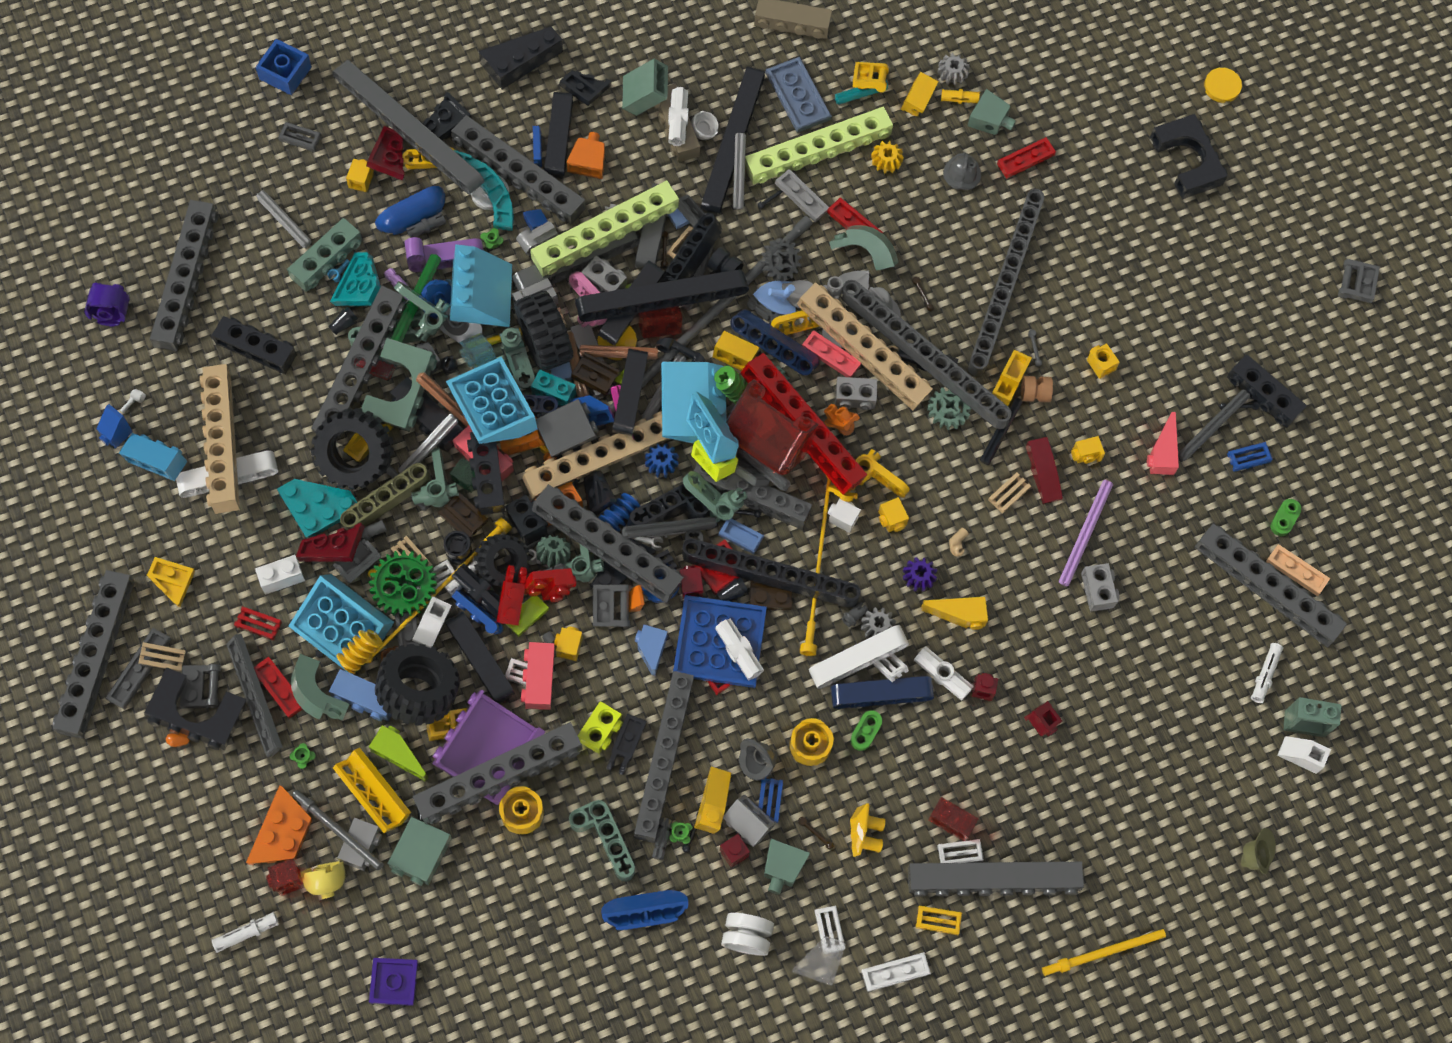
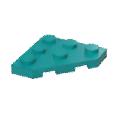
M368 252L354 253L330 300L335 306H372L381 285L373 257Z
M293 479L277 488L278 493L306 539L314 537L341 522V514L357 503L349 490Z

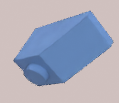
M643 625L642 631H637L635 642H637L638 651L651 675H656L667 641L668 631Z

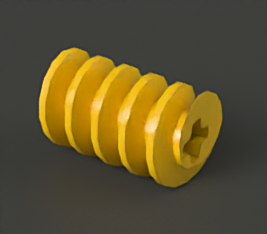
M370 629L367 632L359 630V636L353 637L354 642L349 641L347 643L349 648L343 647V654L338 653L336 655L342 667L351 674H355L361 668V665H364L367 659H370L372 654L376 653L377 649L383 645L379 635Z

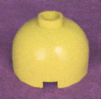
M343 861L321 864L314 868L313 871L311 868L300 872L304 888L313 895H321L322 899L335 896L334 891L342 887L346 877Z

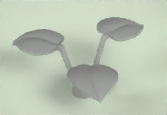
M852 271L844 273L839 277L833 276L829 278L827 285L823 286L827 289L828 294L836 299H839L841 296L843 284L847 280H856L868 290L869 271ZM805 280L783 283L782 290H785L790 284L794 285L795 290L787 300L794 307L800 308L797 306L800 297L813 284ZM848 290V291H847V292L850 293V294L855 293V292L852 291V290ZM834 316V320L840 322L838 321V316ZM822 329L823 337H825L838 347L843 348L833 337H831L824 329ZM847 329V332L849 334H855V332L852 329Z

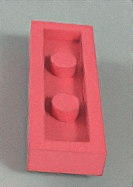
M814 330L802 344V346L816 354L819 360L845 377L852 378L862 365L852 355Z

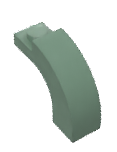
M850 226L846 229V233L834 235L835 238L829 242L831 249L847 245H860L871 254L876 271L894 267L898 263L896 251L889 239L880 231L869 226Z
M300 654L291 677V688L297 703L305 712L319 720L323 713L330 718L343 720L349 703L323 693L315 681V674L320 661Z

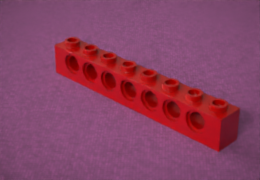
M763 353L745 365L740 374L837 489L845 495L857 487L865 479L867 473L787 381L785 376L781 374L772 361Z

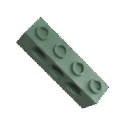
M342 218L287 268L290 278L306 292L316 287L319 280L327 275L330 269L343 262L352 250L360 246L362 242L360 231L346 219ZM312 267H316V269L312 271L309 270Z

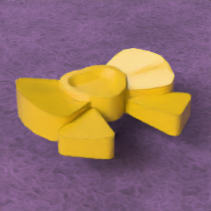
M829 485L827 491L834 492L835 495L846 502H851L853 498L857 499L858 497L857 493L851 492L843 495L835 485Z

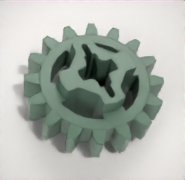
M941 388L940 393L935 391L933 397H930V404L927 407V410L930 411L928 416L934 417V424L940 423L939 428L946 425L947 430H950V427L953 425L955 429H958L959 423L964 425L965 421L969 419L971 408L949 389L945 391L944 388ZM936 404L940 408L939 412L937 411ZM959 405H961L962 407V413L960 412L961 410L958 408Z

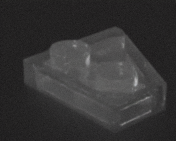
M824 936L793 967L792 972L832 986L846 942Z

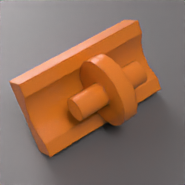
M830 404L824 410L827 419L824 421L826 426L838 429L842 435L852 434L855 428L854 421L860 419L858 414L849 412L847 407L838 409L835 404Z

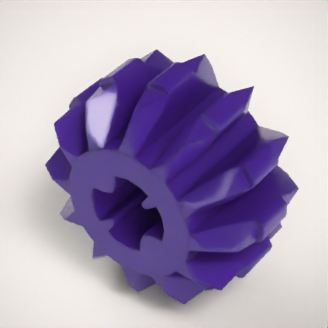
M918 557L914 558V562L909 560L907 567L903 568L905 573L903 580L908 581L906 586L911 587L913 585L914 592L917 591L918 587H920L922 592L926 590V587L932 588V582L937 580L935 576L937 569L932 568L933 561L927 564L926 557L922 561Z

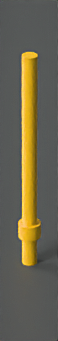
M1164 929L1070 959L1063 958L1057 960V963L1042 967V972L1044 976L1059 971L1063 973L1069 971L1071 967L1165 938L1166 933Z

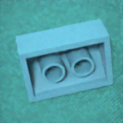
M693 392L686 420L712 463L715 464L735 458L739 447L738 440L730 432L729 426L720 416L718 408H715L712 401L698 392Z

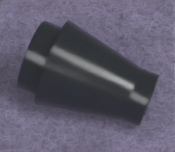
M347 307L345 310H341L328 327L337 335L355 325L358 318Z
M740 577L737 580L733 579L717 595L720 600L731 601L744 597L745 593L749 591Z

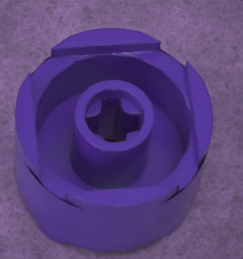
M93 283L89 290L84 313L90 320H92V317L97 319L98 324L118 326L121 321H125L130 301L129 295L124 291V287L119 284L111 286Z

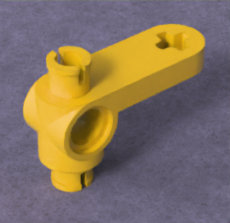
M871 449L867 455L862 454L856 459L860 466L868 468L865 471L867 476L859 485H863L873 477L900 497L904 498L910 491L905 482L877 462L881 456L878 452L874 455L875 450Z

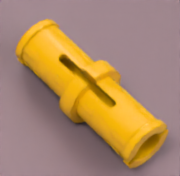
M942 89L941 101L958 102V104H962V102L978 103L980 92L963 91V89H959V91Z

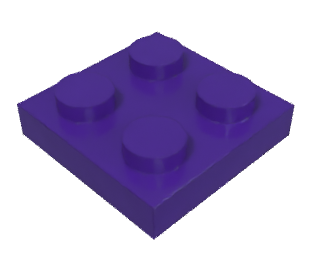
M373 958L369 1003L414 1006L418 960Z

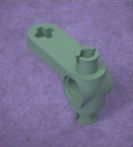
M398 281L394 289L425 311L418 323L420 329L415 335L418 338L421 337V340L426 342L430 334L435 336L439 328L444 324L448 317L446 311L451 305L445 303L440 298L435 306L410 287ZM431 313L438 315L439 321L437 324L430 322L429 316Z
M507 328L499 335L514 380L519 388L529 389L535 377L519 328ZM522 374L530 376L528 383L524 384L523 381H519L522 378Z
M438 447L431 451L436 479L428 482L426 486H421V491L412 492L414 505L424 503L425 506L442 507L450 501L449 497L459 496L456 483L447 485L441 449Z
M690 471L683 477V484L686 489L711 510L710 517L716 516V522H719L721 519H731L734 513L744 505L743 500L747 498L745 491L740 494L743 490L742 488H737L736 491L730 490L721 495L701 475L694 471Z
M581 544V555L575 557L572 561L566 562V567L572 569L576 581L589 582L596 576V572L605 571L603 560L601 558L594 560V553ZM586 566V569L580 572V569Z

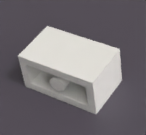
M295 555L255 568L265 595L305 581Z

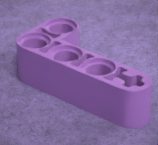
M412 237L404 242L408 267L412 272H422L431 254H436L441 258L437 269L453 267L456 244L474 246L484 251L482 240L477 238L423 245L422 239Z

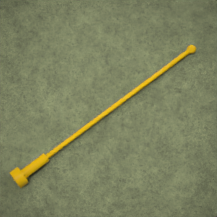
M828 477L816 573L819 574L830 491H827V488L831 485V480ZM815 598L812 599L810 621L807 623L805 643L800 645V654L805 656H815L817 651V645L813 644L816 625L814 617L817 599Z
M500 517L494 523L496 528L487 537L502 533L506 535L512 527L506 520ZM474 552L463 563L467 565L478 553ZM455 571L436 589V594L430 595L431 597H435L453 579L451 576ZM416 610L412 613V616H409L383 641V645L377 649L376 653L372 654L370 659H367L366 663H371L373 657L418 614Z

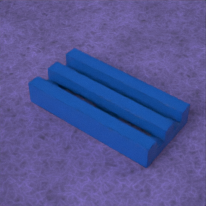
M533 126L534 164L542 168L541 129L539 126Z
M1266 442L1232 450L1227 453L1228 458L1230 457L1231 465L1233 464L1232 469L1234 472L1270 463L1273 460ZM1260 449H1263V450H1264V451H1262V452H1258V453H1255V454H1250V455H1247V456L1235 458L1236 455H1240V454H1244V453H1248V452H1252V451H1256V450H1260ZM1266 456L1265 458H1261V459L1249 461V462H1246V463L1238 464V463H1240V462H1244V461H1247V460H1251V459H1255V458H1259V457Z
M765 778L761 781L758 807L761 810L763 809L765 785L770 784L766 815L774 823H778L783 780ZM774 785H778L775 815L772 818L770 814Z

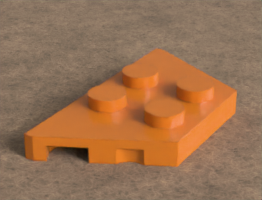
M280 785L246 861L248 865L296 860L309 830L312 818Z

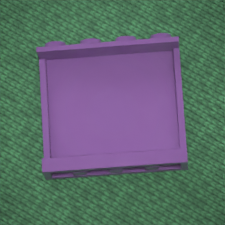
M480 690L477 694L474 692L467 701L470 704L466 711L462 710L456 718L457 726L455 729L450 728L444 737L447 741L443 747L439 746L432 757L435 760L432 764L454 777L544 735L546 731L540 727H533L484 695V691ZM518 761L514 764L513 768L517 770L522 769L525 763ZM497 771L494 774V778L501 779L505 772ZM476 781L474 787L482 788L485 781ZM507 785L501 788V792L493 796L488 794L484 798L495 805H499L501 799L511 786Z

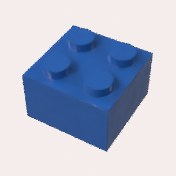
M275 39L255 68L259 80L292 96L312 66L308 54Z

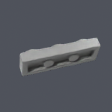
M790 169L776 179L775 184L814 222L827 213L829 207Z

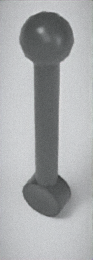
M1031 329L1028 332V336L1032 340L1036 358L1035 366L1040 367L1042 360L1039 358L1036 345V331Z

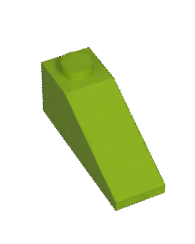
M382 725L369 745L370 751L426 782L428 777L401 735H399L400 731L392 726L387 728Z

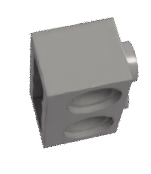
M595 256L582 271L584 276L600 293L625 289L627 285L625 273L619 269L616 270L606 259H600L598 256ZM595 271H601L602 273H600V274H595L594 272H595ZM613 281L617 282V284L611 285L609 283Z
M837 377L835 405L837 407H847V409L860 408L861 410L875 409L877 379ZM842 392H848L850 396H844ZM868 393L870 397H863L861 394Z
M1109 563L1084 567L1081 576L1090 612L1114 608L1119 601V591L1114 587L1115 575L1114 571L1110 570ZM1095 575H1101L1103 577V581L1097 580L1095 578ZM1099 594H1105L1108 600L1101 599Z

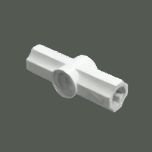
M684 87L672 89L668 125H670L669 143L673 146H681L686 141L688 90L684 89Z
M731 618L720 622L715 627V630L726 645L730 658L733 662H737L748 681L758 677L764 669L753 654V649L745 636L742 637Z
M925 646L914 658V661L933 676L937 684L946 687L961 701L973 689L974 686L957 673L952 664L944 662L928 647ZM945 670L949 676L942 677L938 671Z

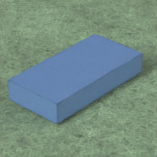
M732 518L725 521L718 533V536L752 554H755L764 538V535Z

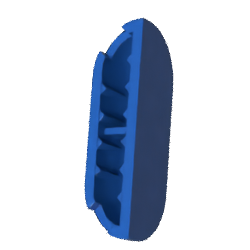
M440 186L428 187L388 207L377 217L375 221L376 228L380 232L383 231L397 235L406 231V228L418 224L422 219H428L439 214L443 210L442 208L446 200L443 188Z
M676 890L621 897L607 902L602 907L601 914L604 922L616 927L617 930L671 923L678 920V917L688 908V897Z

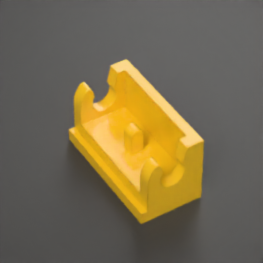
M920 72L901 110L914 116H918L919 112L923 113L938 81Z
M724 331L714 347L713 358L742 371L749 361L756 358L759 347Z

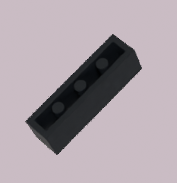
M406 377L390 391L391 402L398 401L409 393L412 386V380L409 377ZM423 392V404L420 409H417L415 416H417L416 423L419 425V430L427 436L443 422L448 414ZM456 424L436 447L443 448L448 452L454 447L453 439L463 431V428Z

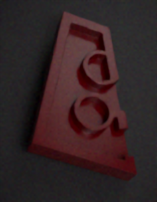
M384 126L369 156L366 167L403 181V138L395 130Z
M362 523L354 525V528L348 530L341 528L337 530V533L331 535L324 533L303 539L296 558L299 562H352L365 527Z

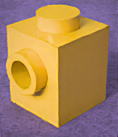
M899 497L880 504L878 512L882 527H886L888 533L903 530L908 523L909 517Z
M561 628L560 634H556L554 645L557 646V657L577 661L583 639L582 632L578 628Z

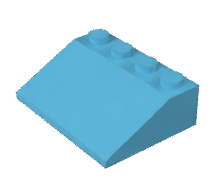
M456 244L453 258L450 321L510 327L512 264L477 247Z
M502 357L446 381L479 444L520 438L538 430L535 416Z
M709 362L661 363L662 437L693 444L698 440L686 420L693 392H698L711 400L715 408H718L724 422L727 423L726 395L717 389L714 380L715 373L724 366Z
M327 574L321 575L289 624V627L343 668L336 655L338 653L343 654V647L349 648L347 643L349 641L354 642L353 637L359 636V630L367 632L370 629L377 633L383 641L393 626L394 621L335 576Z

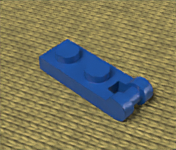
M458 590L455 591L452 595V598L456 600L455 604L464 611L467 609L472 614L470 617L479 624L481 622L485 624V629L488 633L501 634L504 627L502 623H498L496 618L474 602L466 593Z

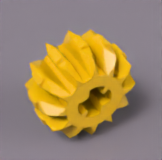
M882 141L880 146L876 145L874 147V151L871 154L872 164L877 166V171L882 169L885 174L889 170L893 174L895 169L899 170L904 159L903 151L898 149V144L891 145V141L885 144Z

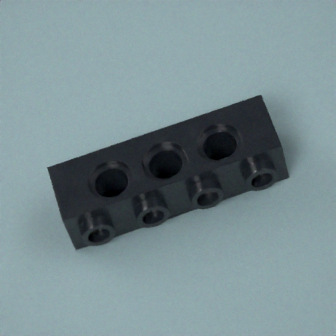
M223 316L211 335L215 344L285 375L297 356L294 346L290 342L285 340L283 342L279 341L270 333L263 334L254 326H245L233 317L229 319ZM242 334L240 337L234 338L235 335ZM259 342V344L252 346V343ZM273 349L277 350L275 353H269Z
M1248 354L1231 369L1227 376L1234 386L1239 387L1241 390H1246L1250 394L1249 399L1258 402L1264 412H1268L1275 418L1278 424L1283 425L1285 428H1288L1307 407L1303 401ZM1247 377L1253 379L1254 382L1249 381ZM1262 390L1267 391L1269 395L1264 394ZM1277 403L1282 404L1284 408L1278 406Z
M470 432L471 439L467 440L468 451L473 453V458L469 459L471 471L475 470V477H472L473 490L477 489L478 496L474 497L475 508L480 509L481 515L506 512L497 442L479 444L474 433ZM481 451L488 452L485 456L478 455ZM483 470H490V471H491V472H490L489 474H487V475H482V474H481V472H482ZM488 488L493 490L490 494L483 493Z

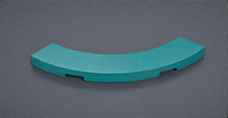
M453 150L483 177L485 182L481 187L488 195L494 211L493 228L513 231V207L509 192L503 181L484 162H480L469 154Z

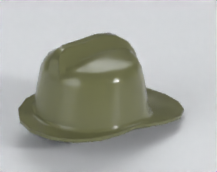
M1262 829L1255 840L1244 845L1241 859L1243 867L1259 870L1262 874H1267L1276 851L1275 838L1270 829Z

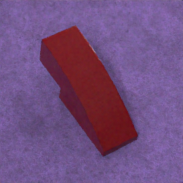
M1043 437L1028 441L1026 450L1032 465L1030 469L1042 503L1047 504L1062 500L1059 476L1048 438Z

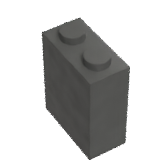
M577 399L536 419L537 427L551 457L557 458L569 450H574L598 438L596 432H599L595 421H591L588 416L591 412L586 402L582 403L581 400Z

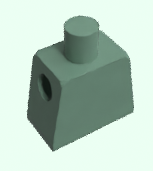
M986 89L971 113L967 126L997 135L1001 127L1012 130L1016 120L1008 117L1010 105Z
M771 839L764 871V877L771 879L768 891L780 895L783 885L792 887L810 853Z

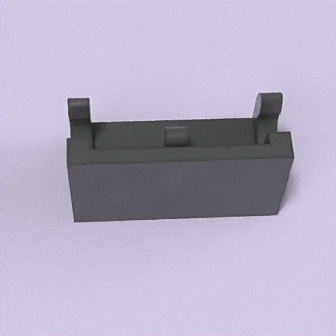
M363 538L359 542L352 562H335L332 566L347 583H351L376 562L381 555L368 540L366 541Z

